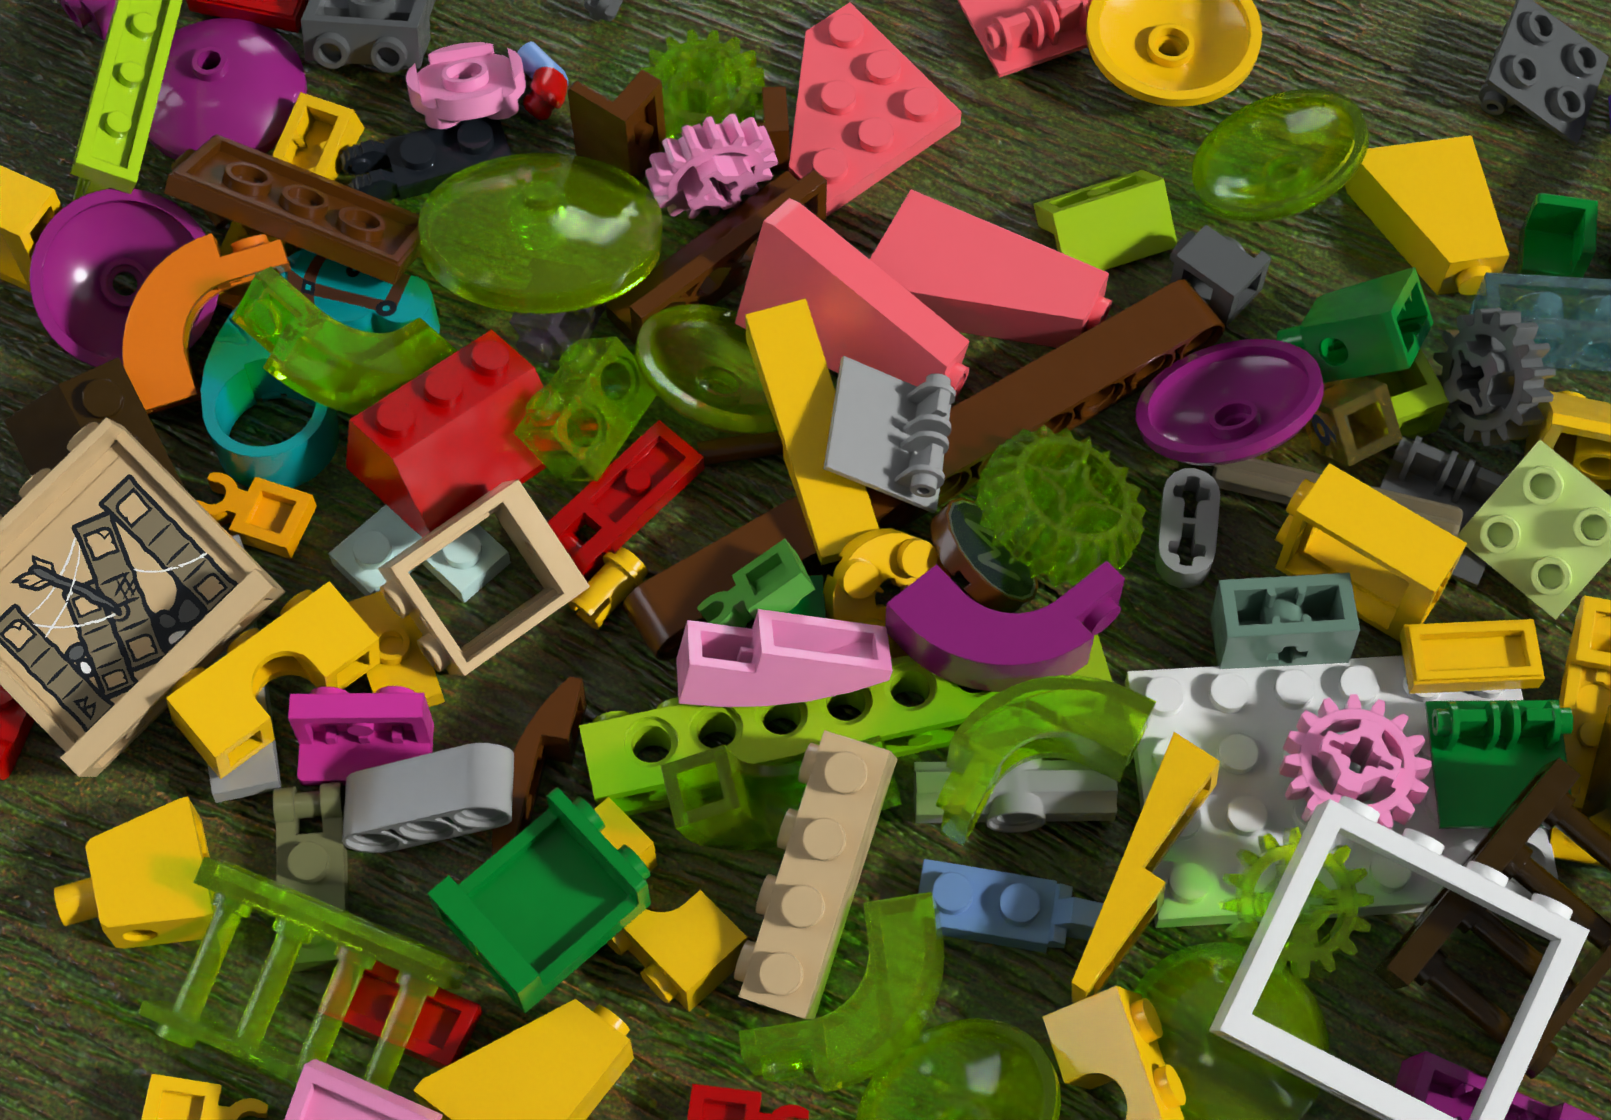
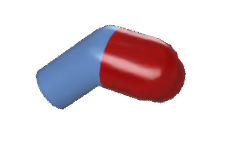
M528 42L517 52L522 59L524 72L532 79L530 84L532 91L524 97L523 106L535 118L547 120L552 115L555 108L560 109L565 102L568 78L565 71L537 44Z

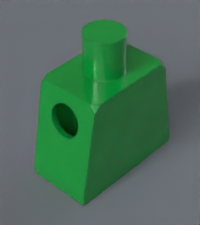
M1413 267L1323 294L1316 299L1301 325L1281 329L1277 332V341L1287 342L1307 351L1318 363L1323 383L1409 369L1434 322L1416 268Z

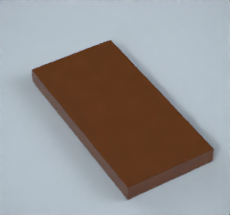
M218 134L212 136L168 174L164 191L167 195L392 285L398 281L431 242L436 223L431 219Z

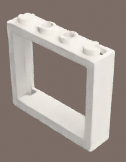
M1342 796L1339 803L1329 799L1317 805L1209 1032L1380 1120H1457L1252 1015L1330 848L1339 833L1550 940L1469 1120H1504L1590 930L1571 921L1570 918L1573 911L1561 902L1538 893H1533L1531 900L1506 888L1509 879L1501 872L1476 861H1469L1467 866L1464 867L1442 856L1444 845L1434 838L1409 828H1405L1401 835L1377 823L1380 813L1358 800Z

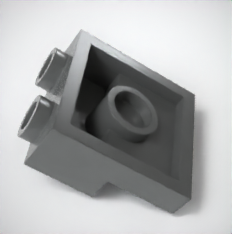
M309 0L301 18L305 60L317 61L320 65L331 69L350 64L375 65L379 70L388 73L408 69L414 63L416 68H420L431 39L429 18L436 0Z

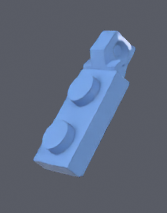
M924 859L913 930L1046 953L1047 947L1064 948L1066 937L1089 941L1104 903L1072 897L1073 887L1061 883L1057 884L1055 880Z

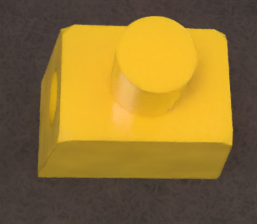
M188 796L174 800L90 838L85 844L91 877L54 888L56 907L61 922L65 927L99 917L103 932L115 948L127 949L211 939L227 935L202 819Z

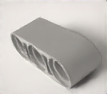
M472 743L349 774L346 778L343 845L359 852L385 853L509 824L512 821L514 752L498 744Z

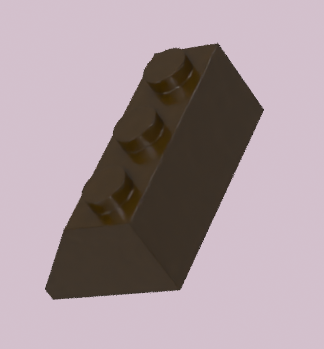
M119 357L56 385L4 420L31 476L44 468L54 469L70 453L67 445L79 430L91 422L100 424L107 417L124 426L183 486Z

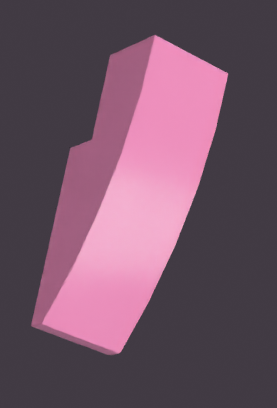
M762 609L757 610L752 629L687 620L676 659L678 703L714 707L773 706L808 702L846 694L889 681L893 670L886 626Z

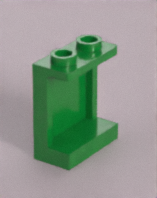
M558 787L546 796L549 807L541 816L460 884H457L448 875L427 893L438 918L524 1013L529 1011L651 905L649 888L645 881L651 874L644 862L625 844L616 849L601 833L605 828V824L592 806L580 796L571 802Z

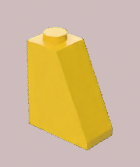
M1472 135L1355 150L1345 180L1347 194L1412 267L1416 268L1417 273L1436 295L1458 292L1462 295H1476L1489 288L1496 287L1508 260L1509 252Z
M574 999L423 1078L413 1091L420 1105L443 1114L441 1120H586L634 1059L631 1041L626 1037L630 1029L616 1014L606 1007L597 1005L591 1011L577 999Z

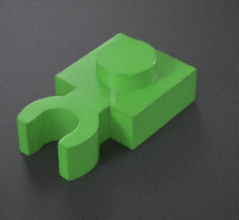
M784 538L734 573L732 577L736 586L727 592H717L701 602L697 609L708 623L745 628L749 621L755 619L758 609L786 613L793 609L803 597L814 591L815 588L799 555Z

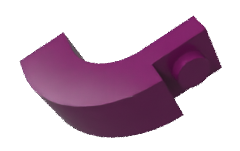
M1105 561L1064 595L1046 607L1026 613H1005L989 609L972 600L936 564L886 603L885 626L887 634L915 662L945 680L972 689L991 692L1030 690L1060 681L1088 664L1094 635L1106 629L1121 611L1119 601L1125 578L1108 561Z

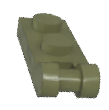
M342 782L321 783L320 790L297 792L295 786L279 787L273 790V811L276 824L278 966L282 973L349 967L351 964L347 847L342 842L345 792ZM322 817L323 832L300 834V819Z

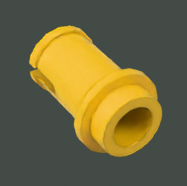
M621 547L615 554L607 552L603 556L604 566L588 581L590 587L568 602L572 610L581 609L576 615L594 629L598 630L603 625L604 620L632 590L643 583V579L649 573L643 562L626 548Z

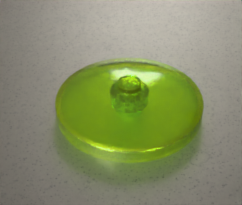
M559 153L510 155L487 160L463 169L447 178L433 190L424 202L418 220L422 259L429 272L440 284L451 292L474 303L518 313L544 314L575 311L615 299L630 291L650 274L660 258L663 242L662 212L657 200L645 185L627 172L604 162Z

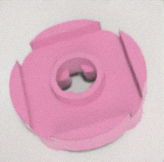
M484 42L461 43L437 49L427 54L428 66L422 68L417 73L414 63L407 71L406 83L411 105L417 112L425 116L427 126L434 129H447L457 125L460 121L482 117L495 120L509 118L519 111L518 99L526 88L522 59L516 51L507 48L509 58L504 55L494 54L493 44Z

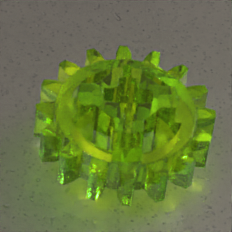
M694 29L688 30L687 42L681 44L675 38L669 36L665 38L666 53L651 49L648 53L649 66L640 67V71L644 70L662 81L666 138H674L678 133L681 134L682 127L686 125L694 126L700 123L703 127L705 118L712 116L715 124L722 123L729 114H735L739 123L749 117H753L756 121L755 110L763 109L762 87H765L764 69L757 67L754 50L740 53V39L736 36L728 40L726 44L719 42L718 30L714 29L708 34L707 40H699ZM740 87L739 92L736 95V88Z
M1298 827L1285 828L1283 844L1281 845L1270 833L1259 835L1258 843L1261 849L1259 855L1246 849H1240L1236 853L1238 860L1245 867L1243 873H1224L1222 880L1229 886L1236 888L1235 898L1220 901L1219 906L1222 910L1236 912L1238 921L1225 930L1228 937L1238 938L1247 936L1250 940L1244 948L1243 957L1259 927L1255 917L1264 916L1269 902L1302 837ZM1338 845L1331 849L1322 865L1332 876L1337 888H1327L1316 878L1308 896L1310 898H1321L1323 903L1309 904V908L1301 909L1297 918L1298 921L1296 920L1272 970V974L1279 975L1285 968L1287 961H1290L1293 975L1297 978H1308L1310 961H1314L1322 971L1330 973L1336 970L1335 960L1332 955L1334 951L1337 950L1349 956H1354L1358 952L1354 943L1348 937L1352 931H1370L1371 924L1358 917L1357 914L1358 907L1374 903V896L1366 893H1357L1355 884L1364 879L1368 873L1365 868L1347 869L1344 862L1348 859L1351 852L1347 845ZM1279 860V863L1275 864L1276 876L1263 891H1254L1261 874L1271 864ZM1331 914H1338L1331 931L1318 942L1317 930Z

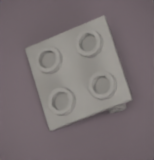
M843 356L840 360L823 469L935 513L938 506L940 487L944 484L945 474L942 469L944 454L949 448L947 436L951 433L950 409L956 396V391L951 386L950 378L943 374H930L926 377V381L917 387Z

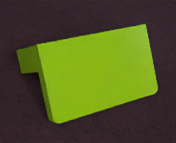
M1145 170L1129 173L1033 204L1038 226L1054 234L1058 252L1103 271L1173 249L1177 244L1164 178Z

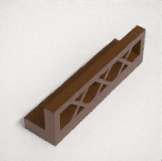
M815 169L799 181L791 173L785 171L606 303L607 318L645 356L747 280L763 221L785 201L791 198L801 203L820 220L825 222L827 180Z

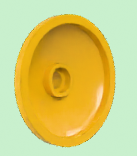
M1092 0L1087 17L1086 39L1095 64L1103 75L1116 87L1135 98L1149 103L1185 107L1217 100L1232 92L1248 77L1260 51L1262 25L1257 8L1252 0Z

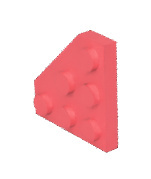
M850 2L808 29L805 33L789 160V173L798 181L814 169L827 180L826 217H828L959 127L961 123V111Z

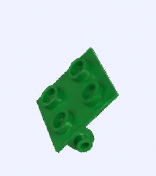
M1559 700L1425 702L1439 829L1492 828L1542 766L1559 757L1567 763L1563 734L1572 733L1573 714L1571 708H1560ZM1541 824L1538 828H1546V827H1544V826Z

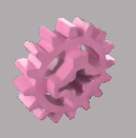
M729 114L719 124H715L712 116L705 118L703 127L700 123L694 126L686 125L682 127V137L678 140L665 138L662 141L665 152L651 154L649 159L652 167L645 170L649 186L659 209L667 207L669 215L673 217L685 210L688 218L694 219L702 210L708 209L711 216H715L719 213L720 207L723 210L738 207L742 201L740 198L742 195H754L759 191L757 182L772 179L773 175L770 168L777 165L778 160L764 125L758 127L753 117H749L739 123L735 114Z
M1350 694L1342 710H1339L1329 697L1323 699L1318 710V717L1307 710L1301 714L1296 725L1298 731H1290L1283 746V749L1290 755L1284 756L1279 767V773L1286 777L1295 778L1290 782L1285 796L1287 800L1305 799L1307 806L1301 816L1305 822L1310 820L1317 805L1329 799L1339 803L1342 796L1350 797L1360 802L1368 800L1376 802L1368 804V806L1380 813L1377 823L1389 829L1393 827V819L1402 825L1409 822L1415 812L1412 804H1420L1429 787L1420 780L1426 778L1432 765L1430 760L1415 757L1425 742L1423 735L1406 737L1402 732L1409 719L1407 715L1403 713L1390 721L1383 716L1385 701L1380 699L1375 702L1370 711L1361 709V702L1357 694ZM1349 731L1341 735L1337 734V732ZM1350 762L1361 766L1359 773L1349 769Z

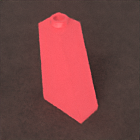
M912 189L909 191L870 258L874 264L961 333L1058 348L1105 321L1112 305V300L1105 297L1108 272Z
M789 198L763 221L735 320L736 325L746 329L745 314L806 298L828 369L839 373L840 360L843 356H846L917 387L926 381L928 375L935 373L943 374L950 378L951 386L956 391L955 399L958 397L969 373V367L962 364L970 342L967 338L801 203Z

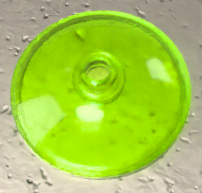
M1323 89L1290 90L1256 100L1228 116L1204 139L1195 154L1192 164V181L1202 203L1209 210L1217 215L1233 220L1271 222L1304 213L1336 194L1351 179L1363 162L1369 146V130L1360 108L1349 98Z
M687 304L663 309L645 321L639 331L635 344L636 363L649 387L667 406L697 424L725 433L762 435L778 431L746 341V329L735 324L737 311L711 305Z
M1211 942L1186 947L1172 953L1154 965L1144 975L1134 990L1135 993L1141 994L1142 998H1147L1152 1003L1159 1016L1163 1035L1157 1041L1165 1065L1169 1064L1174 1068L1183 1085L1186 1103L1180 1106L1184 1120H1300L1307 1113L1321 1090L1307 1081L1209 1032L1249 948L1248 946L1226 942ZM1277 960L1252 1015L1329 1054L1327 1027L1315 997L1297 974Z
M969 1018L955 1020L932 1027L916 1035L896 1049L883 1062L863 1093L856 1120H1059L1061 1109L1060 1084L1049 1057L1039 1043L1025 1031L1006 1022L993 1019Z

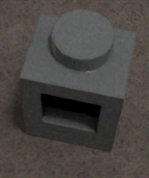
M1205 225L1197 234L1193 231H1188L1174 247L1170 256V261L1174 263L1169 284L1182 279L1189 281L1226 328L1262 290L1271 257L1261 251L1253 258L1246 253L1242 245L1235 239L1222 236L1208 225Z

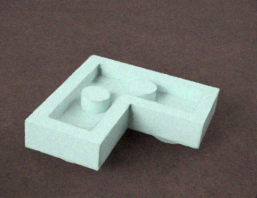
M385 505L328 554L332 564L367 596L381 591L380 586L386 583L378 568L422 537ZM477 524L421 564L465 603L511 562L508 551ZM416 566L414 569H412V570L409 571L408 573L410 574V573H411L412 571H414L418 566Z

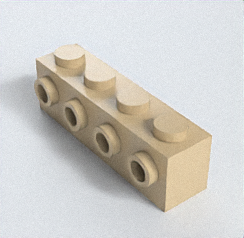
M824 730L820 745L814 743L808 745L798 776V782L807 784L799 810L789 808L786 812L778 835L777 847L786 851L778 875L768 874L758 896L756 913L763 915L764 919L757 941L747 940L737 961L734 979L743 982L738 997L803 1019H815L896 766L897 758L890 750Z

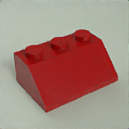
M491 329L349 419L346 468L423 538L502 482L519 479L521 484L525 483L569 453L571 443L535 367Z

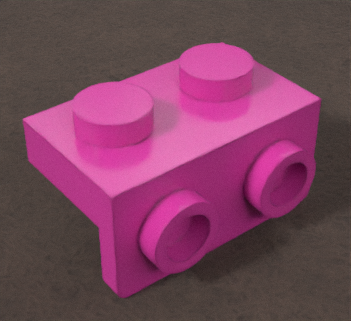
M387 686L378 689L376 693H348L341 688L318 687L311 690L310 694H290L288 720L299 742L297 778L303 786H320L321 783L342 782L343 785H346L348 775L356 771L429 754L433 751L434 722L424 693H415L413 690L401 686Z

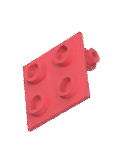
M957 0L999 78L1088 47L1086 24L1092 0Z

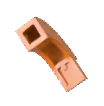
M211 233L181 246L167 256L147 277L136 294L129 310L123 336L122 357L124 369L148 415L201 400L200 387L189 352V339L193 323L204 305L219 293L233 287L292 270L285 247L280 239L269 242L266 234L247 237L232 243L233 253L222 256L218 241Z

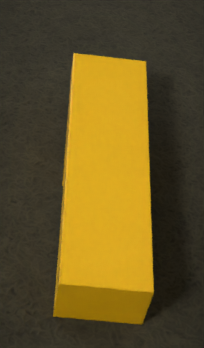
M300 92L272 156L336 181L342 170L339 160L340 154L343 153L342 150H346L347 147H351L353 144L356 145L365 127L353 109ZM232 221L220 248L222 256L233 253L232 243L265 233ZM267 235L269 242L278 240L275 237ZM281 240L287 257L296 252L297 246ZM259 280L219 293L217 304L234 310Z
M804 298L745 314L746 341L783 444V458L821 565L842 560V557L838 555L851 540L868 531L879 529L866 486L823 469L836 391L807 300Z
M1175 732L1172 735L1073 977V1003L1100 993L1163 906L1166 882L1154 875L1153 872L1217 785L1220 761Z

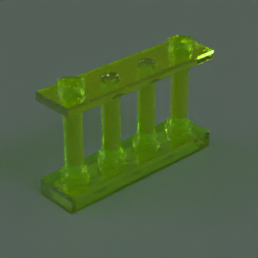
M204 857L193 883L215 892L210 903L215 905L216 908L176 1003L143 1000L137 1014L158 1022L159 1025L155 1033L166 1040L190 1048H194L197 1040L298 1083L304 1064L313 1059L326 1063L365 969L372 970L377 960L400 970L395 981L401 984V987L362 1079L388 1090L427 995L434 997L438 987L460 989L471 963L232 862ZM254 908L276 918L272 930L276 931L277 935L239 1025L234 1030L202 1016L201 1013L241 918H249ZM315 934L337 943L333 955L339 958L297 1057L264 1043L262 1040L303 942L311 944Z

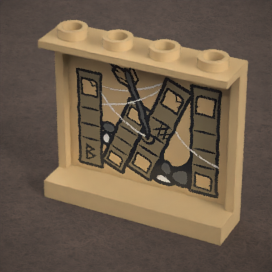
M107 417L100 424L91 422L79 430L67 445L70 453L54 469L44 468L34 474L19 491V496L22 499L4 517L0 514V685L66 752L60 758L78 777H97L168 708L166 697L172 694L174 685L187 672L203 666L205 669L210 667L239 635L251 627L286 592L124 426Z

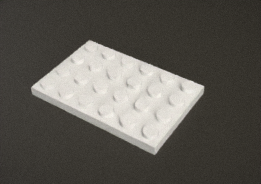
M1403 656L1352 658L1349 663L1235 669H1220V666L1127 671L1125 688L1141 811L1174 732L1220 761L1216 787L1153 872L1154 875L1166 882L1164 904L1154 917L1155 928L1261 922L1309 822H1305L1301 818L1307 806L1305 799L1287 800L1285 796L1290 782L1295 778L1286 777L1279 773V767L1284 756L1290 755L1283 749L1290 731H1298L1296 725L1305 710L1318 717V710L1323 699L1329 697L1337 705L1338 709L1342 710L1350 694H1357L1361 702V709L1369 711L1378 699L1385 701L1383 716L1390 721L1403 713L1409 717L1402 731L1406 737L1423 735L1425 742L1415 757L1431 761L1425 710L1426 701L1523 700L1521 689L1409 694ZM1349 731L1337 732V734L1341 735ZM1350 762L1349 769L1359 773L1361 766ZM1431 767L1426 778L1420 780L1429 787L1420 804H1412L1415 812L1405 825L1393 819L1391 830L1401 835L1405 828L1424 833L1444 845L1442 856L1461 865L1490 829H1439ZM1368 800L1362 803L1368 805L1376 802ZM1538 828L1525 843L1533 850L1530 857L1558 879L1552 844H1550L1549 830L1547 828ZM1338 833L1297 920L1423 912L1443 886ZM1511 878L1507 882L1506 888L1531 900L1532 894L1516 880Z

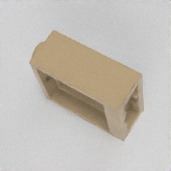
M519 479L502 482L378 568L386 580V583L380 586L384 598L400 618L403 619L410 615L423 635L417 640V644L427 661L436 671L441 672L446 668L450 675L466 676L590 587ZM494 513L544 589L459 648L408 572Z

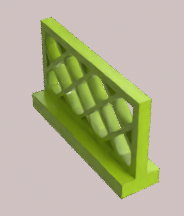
M116 0L70 174L79 177L73 201L87 194L109 189V187L128 194L132 193L138 180L182 0Z

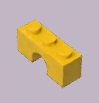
M330 581L315 592L304 590L295 595L282 608L280 617L261 630L251 628L239 635L229 645L227 654L207 669L200 666L187 672L174 685L172 694L166 697L173 723L220 779L275 740L271 717L257 701L260 691L268 682L280 676L295 675L309 680L317 688L336 687L345 689L380 663L379 638Z
M607 797L594 809L605 824V828L601 833L616 849H619L623 844L630 847L644 862L649 872L657 866L654 842ZM699 890L686 903L672 911L655 912L645 909L609 940L607 944L621 956L629 950L644 965L645 969L640 974L650 989L665 1003H669L675 998L690 1012L735 971L739 955L747 941V936Z
M1114 986L1042 1016L1064 1083L1091 1090L1108 1082L1116 1081L1126 1097V1120H1184L1180 1106L1186 1103L1185 1091L1174 1068L1169 1064L1165 1065L1157 1041L1163 1035L1162 1025L1154 1006L1147 998H1142L1141 994Z

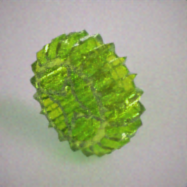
M1042 425L1037 431L1033 432L1023 428L1018 435L1007 439L1003 445L1000 444L980 473L981 478L977 483L980 488L975 504L983 510L979 525L995 531L991 546L1005 547L1010 552L1009 564L1021 561L1027 565L1031 579L1039 574H1046L1054 588L1067 580L1074 587L1105 561H1108L1117 570L1122 569L1132 557V551L1139 544L1141 535L1145 530L1141 523L1146 509L1137 502L1141 488L1126 482L1129 468L1116 467L1110 461L1111 450L1101 453L1094 449L1090 436L1082 441H1078L1073 438L1067 427L1054 434L1050 428Z

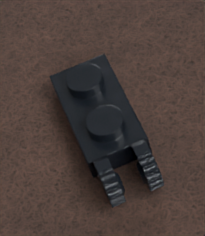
M487 117L460 121L457 125L447 129L427 128L383 140L384 143L368 140L361 142L359 145L353 144V146L347 147L346 150H342L343 153L340 154L339 159L342 170L345 173H349V175L353 174L356 176L348 184L349 187L383 201L400 197L401 200L512 171L511 169L514 168L512 155L500 120ZM391 168L392 172L383 169Z

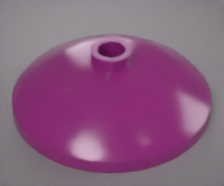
M217 18L196 22L176 30L148 141L157 150L175 160L190 148L196 151L216 134L263 153L268 152L277 145L300 92L307 94L306 76L299 55L292 45L279 33L269 27L251 21Z
M112 188L96 191L74 200L59 211L47 224L36 243L32 255L30 290L35 310L42 325L62 349L83 363L97 367L119 357L123 365L125 324L131 305L144 281L167 256L181 246L206 234L199 224L180 206L148 191L133 189L132 193L128 194ZM121 274L130 275L136 280L137 289L131 295H120L113 288L114 279ZM218 295L208 301L198 313L190 332L189 349L194 346L207 329L214 315Z
M1246 339L1225 342L1187 355L1184 359L1174 362L1172 366L1160 372L1147 385L1138 400L1136 421L1144 442L1152 450L1164 457L1200 466L1237 463L1265 454L1294 437L1312 418L1322 401L1324 394L1323 378L1316 360L1307 351L1293 344L1270 339Z

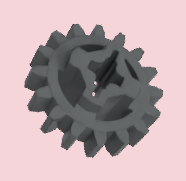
M1501 308L1475 309L1474 314L1458 316L1456 318L1458 330H1444L1442 334L1444 342L1448 346L1447 352H1435L1433 359L1443 366L1442 374L1436 376L1444 389L1445 396L1450 402L1447 409L1452 411L1447 426L1450 430L1464 429V441L1468 443L1482 441L1484 446L1510 444V440L1529 437L1527 425L1542 424L1545 420L1538 409V404L1552 402L1554 397L1549 390L1544 388V379H1549L1556 375L1555 368L1543 366L1542 358L1551 349L1549 343L1535 344L1533 339L1537 334L1539 326L1535 322L1521 323V312L1517 310L1502 311Z

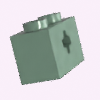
M1350 573L1219 580L1210 616L1217 666H1220V669L1349 663L1360 632Z

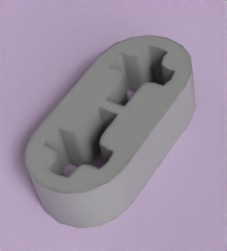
M1196 468L1181 469L1174 472L1167 479L1159 508L1155 551L1156 570L1163 580L1179 588H1192L1201 584L1209 575L1216 553L1220 490L1211 475ZM1184 491L1195 492L1198 504L1194 518L1184 517L1185 502L1182 498ZM1182 537L1192 538L1190 553L1194 559L1191 566L1179 564L1180 558L1176 553Z

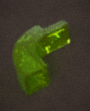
M272 267L255 275L232 317L236 324L271 353L263 367L267 372L289 388L317 403L354 415L364 411L458 351L420 317L404 327L389 333L365 332L344 325L320 310Z
M1058 675L1032 679L1013 685L995 694L966 718L950 740L946 767L952 769V772L948 776L936 802V806L944 810L940 834L965 846L998 783L1011 770L1031 760L1049 757L1068 759L1120 782L1148 728L1156 701L1110 681L1076 675Z
M879 735L861 741L887 750L885 742ZM724 744L661 765L675 829L688 840L710 848L725 850L778 848V835L786 812L789 808L799 810L807 785L798 782L802 760L775 765L751 764L738 759ZM894 773L882 810L902 804Z
M932 892L863 903L869 945L867 968L854 994L839 1008L816 1019L739 1031L741 1058L754 1076L762 1075L764 1080L771 1082L789 1081L802 1077L804 1075V1068L813 1067L814 1076L826 1093L852 1086L874 1076L893 1063L907 1050L927 1023L934 1009L943 977V934L940 913Z

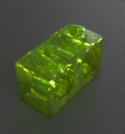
M616 336L580 339L571 344L561 355L559 360L560 368L548 385L536 392L528 401L525 408L527 414L513 432L561 482L598 481L662 388L659 382ZM567 423L569 425V434L567 433Z

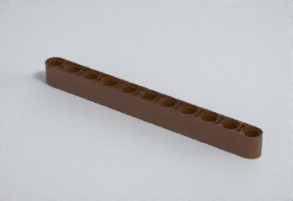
M1185 279L1177 280L953 406L950 409L949 417L951 433L947 436L949 448L944 454L942 469L945 478L944 484L940 487L937 507L1147 387L1160 372L1172 366L1174 362L1182 360L1185 356L1213 346L1223 335L1225 325L1189 281ZM866 486L879 529L892 528L899 530L929 512ZM796 495L646 580L628 594L622 608L655 657L660 661H666L677 657L687 620L708 623L697 609L701 602L717 592H727L736 586L732 575L784 538L799 555L809 576L821 575L838 565L841 560L821 565Z

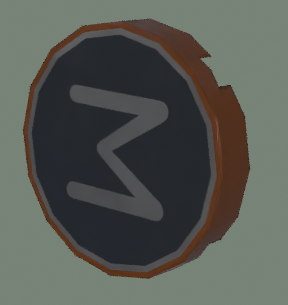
M960 497L949 501L933 517L930 529L933 546L944 568L952 576L957 571H960L970 582L964 590L972 600L995 611L1015 613L1035 598L1038 583L1030 558L1013 532L993 512L976 501Z

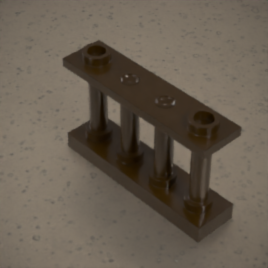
M1560 757L1539 769L1461 864L1466 867L1469 861L1482 863L1501 872L1509 880L1513 878L1532 895L1533 893H1538L1561 902L1573 911L1570 918L1571 921L1590 930L1586 939L1594 947L1570 977H1568L1525 1072V1075L1530 1079L1535 1078L1553 1059L1558 1047L1551 1041L1611 968V923L1530 857L1533 850L1525 844L1541 824L1548 830L1555 826L1611 872V836L1573 806L1576 799L1568 791L1581 775ZM1442 887L1373 972L1393 989L1409 986L1413 980L1420 986L1427 982L1503 1046L1514 1019L1445 962L1448 955L1440 947L1456 928L1463 934L1470 930L1531 982L1544 955L1490 910Z

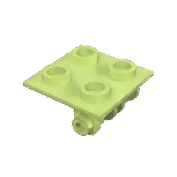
M1539 440L1458 534V538L1466 542V547L1556 620L1611 558V496L1543 441Z

